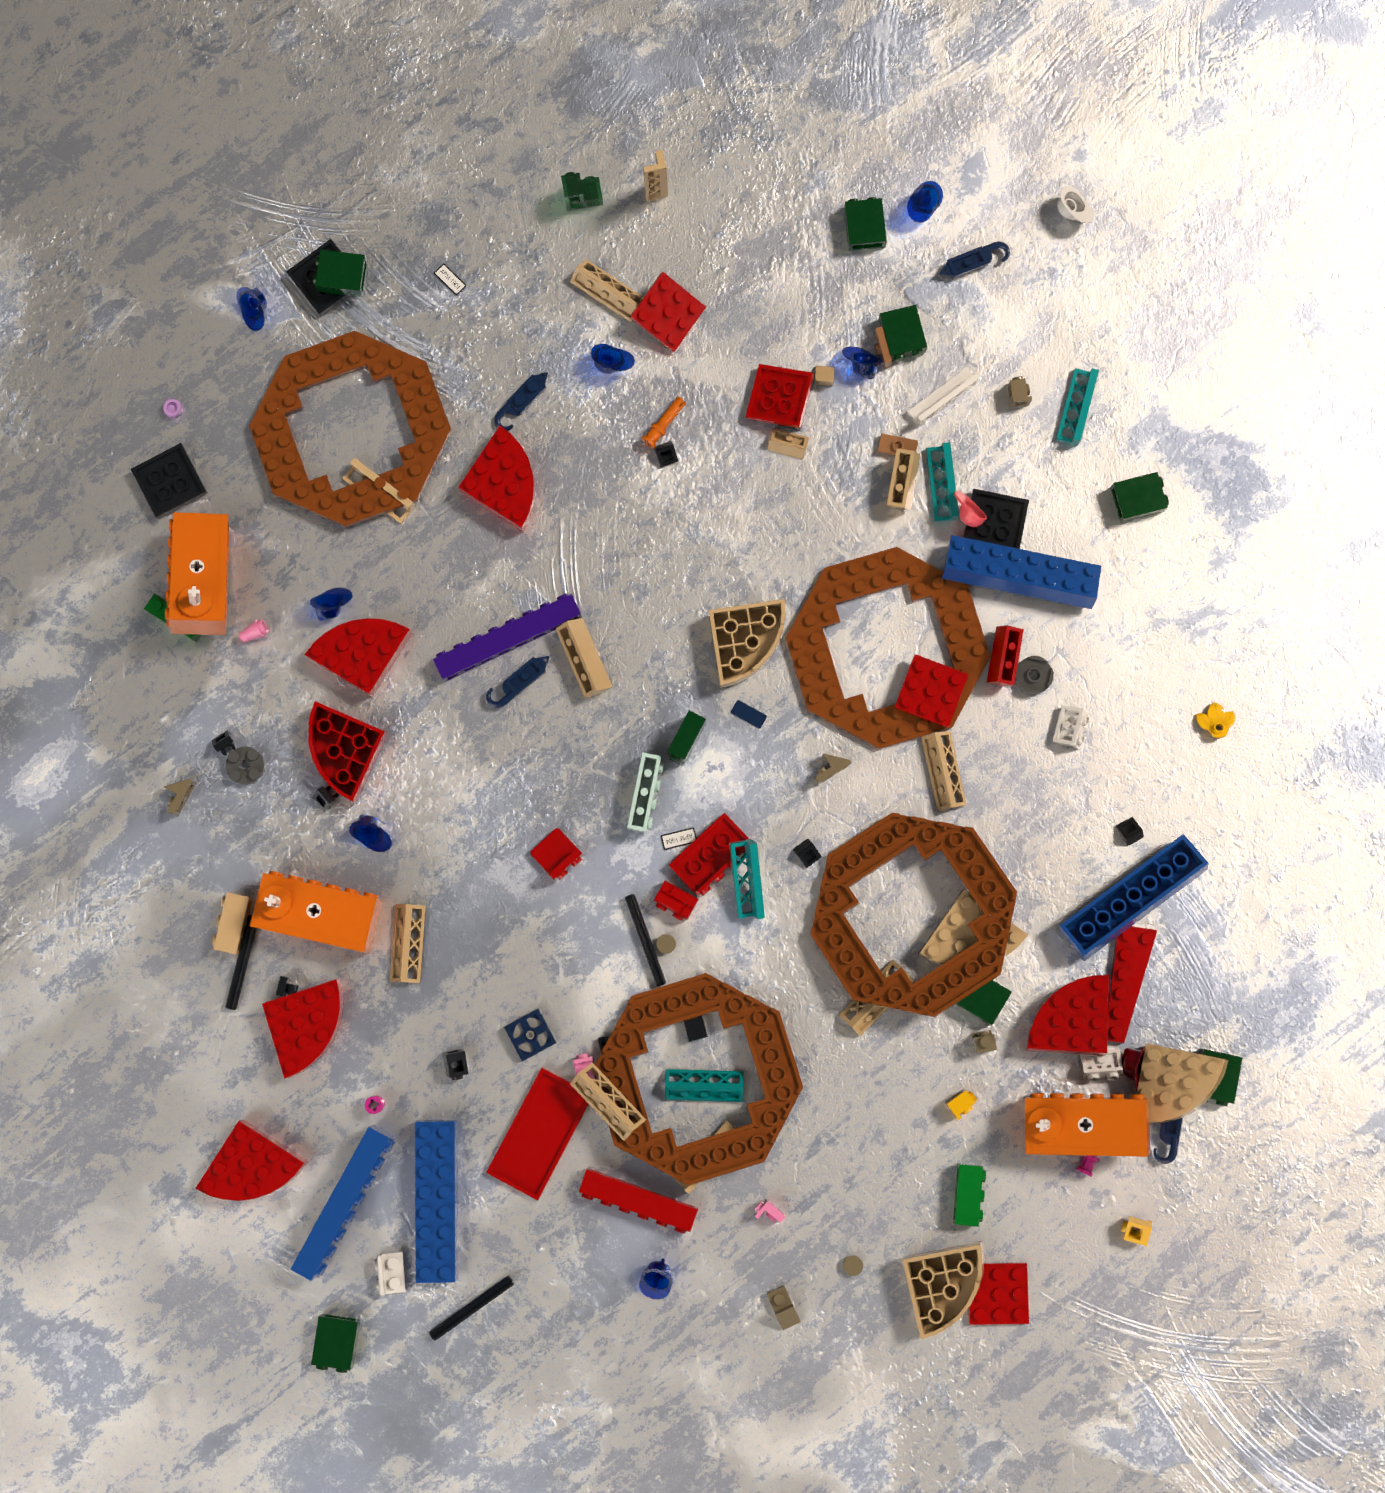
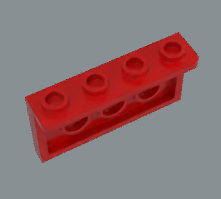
M724 812L668 866L697 897L700 894L704 896L711 889L709 885L713 881L718 883L725 876L723 872L728 867L732 869L729 843L748 840L749 838ZM745 846L735 847L736 856L740 857L745 853Z

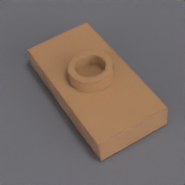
M878 327L874 333L877 342L875 344V351L877 355L880 354L883 368L886 369L890 368L892 359L884 329Z
M881 433L877 453L895 456L896 449L916 451L918 440Z

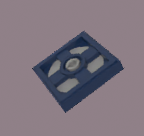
M539 1008L504 1027L522 1062L557 1043Z

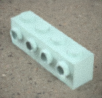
M642 752L627 826L628 830L647 834V830L652 828L653 818H650L651 810L655 811L657 799H654L655 792H659L661 781L658 780V775L663 773L665 763L661 761L662 757L659 755Z

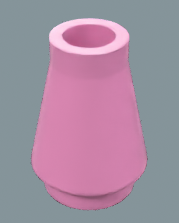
M255 620L247 628L239 632V637L245 643L265 637L269 633V629L264 620Z

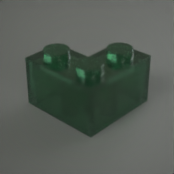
M568 172L561 176L567 211L603 205L599 177L588 176L581 180L580 173Z

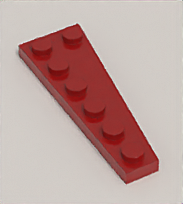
M1131 926L1116 937L1108 999V1041L1125 1042L1157 930Z

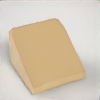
M816 365L814 384L833 386L835 367Z

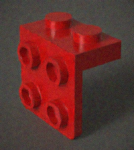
M559 828L554 829L531 850L532 857L554 881L563 879L568 874L567 870L571 866L576 867L583 860L581 858L583 856L582 852Z

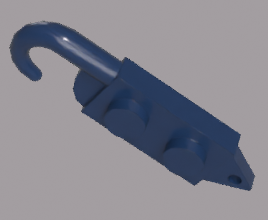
M1000 241L978 247L948 259L939 275L950 276L955 279L988 266L992 260L991 251L999 248L1005 251V256L1001 259V262H1005L1010 257V248L1007 244Z
M548 372L538 375L532 374L507 400V403L495 415L494 423L497 428L502 426L509 431L514 427L513 424L503 426L501 419L506 413L513 416L522 415L547 389Z
M533 657L509 676L502 686L506 695L499 701L492 700L491 693L493 688H490L486 694L488 704L494 708H501L521 694L546 673L545 669L550 657Z
M1184 1117L1161 1123L1160 1139L1170 1145V1151L1166 1158H1162L1158 1155L1157 1149L1154 1148L1153 1154L1158 1162L1168 1164L1175 1160Z

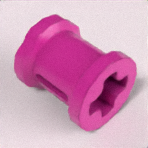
M371 1096L365 1101V1109L371 1114L381 1112L385 1106L384 1099L379 1096ZM373 1099L375 1102H379V1106L376 1109L375 1107L371 1108Z
M1084 1155L1080 1166H1077L1076 1169L1092 1177L1093 1168L1100 1159L1095 1156Z

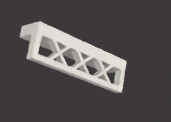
M966 367L908 410V415L920 427L978 384L980 375L978 373L973 375L969 368Z

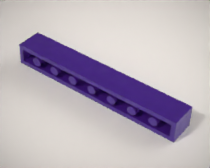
M566 593L557 597L555 602L543 603L539 606L540 609L536 611H526L522 614L523 617L519 619H509L505 622L506 625L502 627H492L485 635H475L471 638L470 642L456 644L453 646L454 649L449 652L446 650L439 652L433 661L442 680L447 682L556 630L557 627L566 621L582 618L572 594L567 595Z

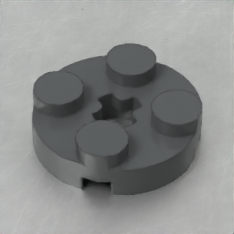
M1040 656L1027 657L1017 666L1016 685L1027 694L1036 695L1043 693L1052 684L1054 672L1046 659ZM1033 670L1039 675V678H1035V680H1032L1029 676V673H1032Z
M239 747L229 753L226 760V772L232 781L240 785H252L264 774L265 760L257 750L251 747ZM244 761L250 764L247 771L241 768Z

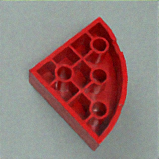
M499 426L458 488L460 493L521 532H524L531 519L536 495L534 475L529 459L520 443L511 433L502 426Z
M366 618L352 620L325 632L311 645L304 655L373 697L413 633L409 628L384 619Z
M315 701L308 724V744L312 760L318 772L329 786L341 796L357 804L388 734L381 729Z
M1093 975L1077 979L1064 985L1052 994L1042 1005L1033 1020L1028 1034L1026 1051L1105 1056L1107 1054L1109 975Z
M335 979L262 1003L284 1079L300 1074L315 1064L327 1052L335 1040L341 1025L344 1005L341 979Z
M239 1120L195 1189L223 1200L241 1201L255 1199L270 1194L288 1184L303 1170L309 1161L247 1121Z

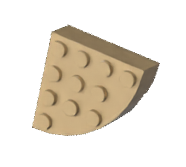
M785 599L709 610L720 689L736 685L750 678L769 661L783 633L786 614Z
M962 890L918 952L919 955L931 962L942 965L978 941L968 924L984 913L969 892ZM1011 923L1005 956L1015 950L1028 936L1027 933Z
M1146 1043L1137 1094H1144V1098H1149L1150 1123H1162L1183 1118L1206 1103L1222 1081L1228 1060Z
M982 1241L908 1255L903 1258L902 1261L920 1339L937 1335L949 1328L970 1307L980 1287L984 1271Z

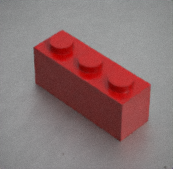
M1008 625L996 627L986 683L999 686H1014L1024 629Z

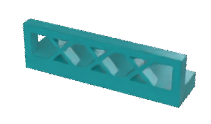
M1077 368L1074 369L1056 440L1076 446L1080 443L1099 373L1098 369L1092 368L1090 372ZM1077 374L1088 377L1084 385L1079 386L1077 383ZM1079 391L1082 401L1075 404L1071 396ZM1074 409L1078 416L1077 419L1070 422L1067 412ZM1068 426L1073 432L1072 439L1061 436L1063 429Z
M945 442L939 447L926 448L935 522L953 521L959 517L958 501L954 495L956 485L950 442ZM941 451L942 459L937 464L931 459V452ZM937 468L944 473V478L940 482L933 476ZM939 486L946 491V496L943 500L936 496L935 491ZM941 505L948 509L949 516L938 517V509Z
M752 839L731 842L729 846L737 918L754 916L756 919H763L765 914L757 843ZM745 846L743 856L741 858L736 856L735 847ZM742 863L747 866V872L743 877L737 871ZM743 882L749 885V890L745 896L739 890ZM747 900L751 903L752 911L742 913L741 906Z
M666 1069L665 1100L743 1102L744 1071ZM669 1076L681 1078L678 1082H669ZM691 1077H698L701 1080L691 1082L689 1079ZM711 1077H717L720 1081H718L717 1083H711L709 1079ZM730 1078H740L739 1083H730L728 1080Z

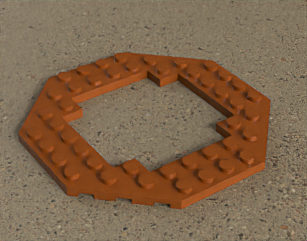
M357 331L346 333L284 356L249 425L274 496L314 512L346 528L404 507V504L383 489L386 482L398 490V495L401 499L409 498L414 503L418 502L421 496L420 493L443 451L447 438H449L452 432L426 361ZM368 367L374 383L392 377L415 442L398 448L403 466L379 474L378 476L380 477L376 478L374 482L368 478L333 491L327 474L309 481L286 415L304 409L298 394L299 391Z
M898 547L825 567L786 636V642L807 711L847 731L860 740H864L877 749L952 728L991 657L968 584L942 579L943 571ZM905 584L908 585L913 602L931 597L952 666L956 670L969 674L949 728L895 709V704L868 712L863 694L844 699L823 631L824 627L841 622L836 604Z
M892 812L827 855L826 867L823 873L821 890L810 935L852 1000L935 1018L1001 975L1017 891L974 828ZM912 846H915L924 861L942 851L984 914L968 924L978 939L976 943L912 984L902 967L886 978L884 977L844 914L860 904L851 891V886Z
M707 973L631 996L628 1005L595 1063V1066L646 1119L625 1141L609 1126L614 1146L688 1186L764 1163L803 1089L780 1011L763 1004L761 1001L744 994ZM718 1011L723 1029L740 1024L743 1025L765 1099L747 1104L752 1124L677 1147L671 1128L652 1133L630 1058L649 1053L643 1034ZM601 1086V1089L605 1093L610 1094L609 1090L606 1087ZM615 1100V1104L623 1108V1104ZM628 1115L634 1124L638 1122L634 1116Z

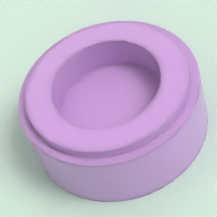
M168 399L163 405V411L169 418L174 419L181 416L183 406L177 399Z

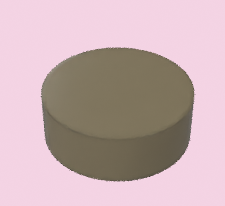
M663 934L657 939L656 945L660 952L668 954L675 949L676 941L671 935Z
M850 1255L845 1258L843 1269L848 1275L857 1276L863 1269V1263L859 1257Z

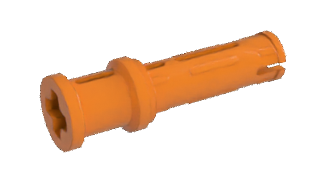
M677 396L657 423H652L648 433L641 437V440L652 449L656 447V442L661 436L665 435L666 428L686 405L685 401L682 402L683 399Z

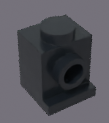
M457 1049L442 1053L447 1077L452 1078V1080H459L463 1078V1075L469 1074L464 1050ZM456 1061L457 1066L452 1068V1062Z

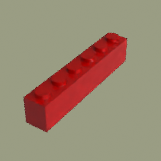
M590 1168L586 1169L579 1189L582 1197L586 1199H600V1203L605 1206L611 1207L612 1204L619 1206L618 1210L630 1214V1211L638 1213L637 1217L641 1219H655L656 1224L667 1227L669 1224L675 1227V1231L683 1234L686 1231L691 1232L698 1211V1207Z

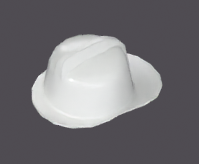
M1065 186L1061 189L1060 199L1057 203L1060 214L1070 220L1076 219L1081 223H1091L1095 217L1094 211L1081 193L1072 186Z

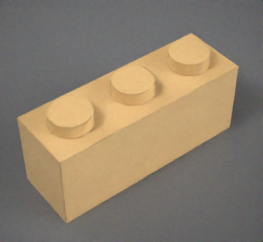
M896 449L887 500L888 506L911 510L920 460L918 452Z
M228 892L226 896H223L221 901V907H223L222 914L218 916L216 923L219 926L218 931L212 939L213 950L239 954L253 898Z

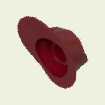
M1146 1046L1142 1050L1126 1048L1121 1059L1123 1073L1135 1081L1136 1092Z

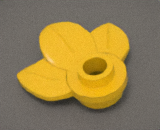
M1213 702L1209 706L1207 714H1196V720L1198 725L1202 729L1209 731L1212 737L1220 739L1224 738L1228 734L1229 728L1234 725L1235 714L1233 711L1225 712L1220 704ZM1219 726L1222 728V730L1219 731L1216 729V727Z

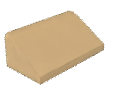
M773 428L767 450L803 459L809 437Z

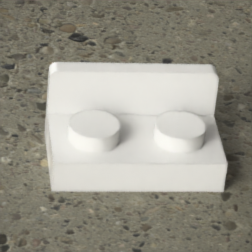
M1062 705L1053 742L1080 749L1085 740V727L1088 726L1090 721L1089 713L1083 708Z
M1107 1049L1105 1056L1080 1054L1083 1072L1082 1081L1092 1083L1106 1079L1108 1081H1115L1121 1078L1123 1065L1119 1049Z
M404 1251L380 1253L377 1255L374 1264L375 1271L379 1273V1279H376V1289L380 1291V1296L406 1292Z

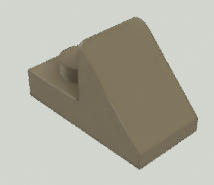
M823 754L822 757L829 768L823 767L818 770L814 780L818 785L850 766L851 761Z
M187 779L164 786V788L176 794L168 802L167 806L169 808L167 811L179 816L197 782Z
M784 1285L766 1293L783 1330L801 1322Z

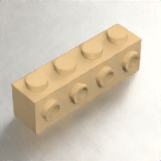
M579 618L566 621L557 627L556 632L584 697L600 695L612 688V684L584 619Z

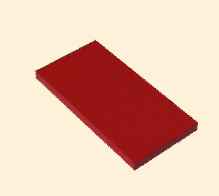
M543 1067L541 1068L486 1172L487 1174L537 1201L539 1200L589 1105L571 1086V1082Z

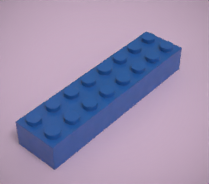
M951 535L947 547L942 579L1092 609L1097 600L1102 566Z
M1182 834L1059 925L1060 932L1083 961H1085L1207 871L1209 863L1188 838Z
M457 1120L415 1122L416 1283H447L458 1280Z
M376 1125L367 1128L290 1270L310 1281L324 1274L328 1266L325 1264L326 1261L333 1257L337 1250L336 1243L342 1240L347 1232V1229H345L346 1224L348 1225L349 1222H352L357 1213L354 1211L356 1206L361 1205L366 1197L364 1191L372 1186L376 1178L374 1176L375 1171L381 1169L386 1160L383 1158L385 1153L390 1152L395 1144V1141H393L395 1136Z

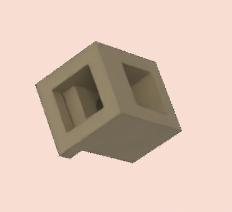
M1022 376L1012 378L1008 384L1010 406L1030 405L1032 396H1028L1030 395L1029 384H1026L1025 378L1023 379Z
M991 1030L971 1033L975 1053L997 1050L995 1035L991 1033Z

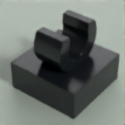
M228 730L211 740L217 752L221 750L224 756L227 755L226 746L232 747L233 750L236 749L232 735Z
M321 786L312 797L324 812L331 808L333 802L338 797L337 793L333 796L330 795L331 786L326 788Z
M280 976L276 995L284 997L287 996L288 992L296 993L299 986L290 984V977Z

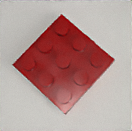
M661 272L629 318L670 351L675 352L706 306L667 274Z
M759 364L745 416L746 419L801 429L814 374L812 372Z
M914 654L894 708L949 728L969 674Z
M1026 1262L984 1263L980 1287L968 1308L970 1325L1029 1324L1028 1272Z

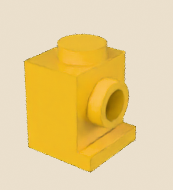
M963 1089L945 1104L955 1118L960 1120L962 1118L960 1114L963 1113L965 1115L970 1112L977 1098L971 1091L967 1092Z
M1129 1216L1128 1221L1123 1220L1121 1232H1124L1123 1240L1147 1246L1152 1229V1221Z

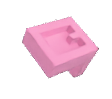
M588 1053L576 1055L577 1059L573 1060L576 1075L591 1063L594 1064L593 1056L588 1057ZM588 1071L589 1077L595 1079L594 1074Z
M768 1200L765 1202L761 1201L754 1209L756 1211L754 1216L757 1219L765 1210L767 1211L766 1216L773 1222L777 1220L781 1223L785 1218V1214Z

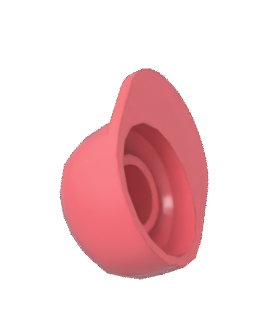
M955 491L954 495L961 503L959 516L963 523L970 527L982 525L987 519L985 513L967 495L960 491Z

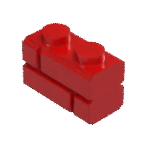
M665 880L653 901L657 903L655 905L657 908L664 912L666 909L674 912L672 916L682 921L683 919L688 920L699 899Z

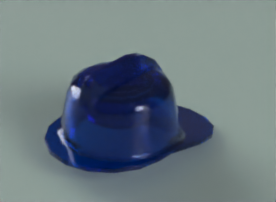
M926 181L914 190L907 204L908 215L913 221L918 223L927 221L940 206L943 199V191L940 185L934 181Z
M241 287L237 291L236 298L245 324L251 330L259 331L263 328L265 322L266 297L258 288Z
M607 344L595 345L590 353L595 367L604 374L626 371L632 368L635 362L633 355L629 352Z
M850 346L842 350L843 356L852 362L853 372L861 377L873 379L878 365L883 364L882 358L862 348Z
M332 588L312 598L310 605L315 608L318 620L332 619L338 617L342 606L351 601L353 595L349 589Z
M361 814L358 820L349 827L351 836L373 851L385 852L392 846L390 835L382 829L379 819L374 816Z
M664 1258L661 1261L651 1262L643 1271L639 1282L641 1292L651 1299L657 1300L667 1297L673 1283L672 1269L665 1263Z

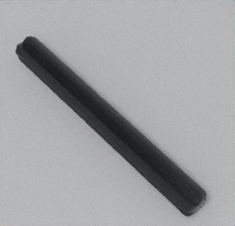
M634 894L625 897L656 986L665 985L666 980L637 899Z
M249 915L225 1005L230 1010L237 1009L257 929L250 927L252 915Z
M510 1276L505 1277L429 1332L431 1338L436 1341L514 1285L513 1279Z

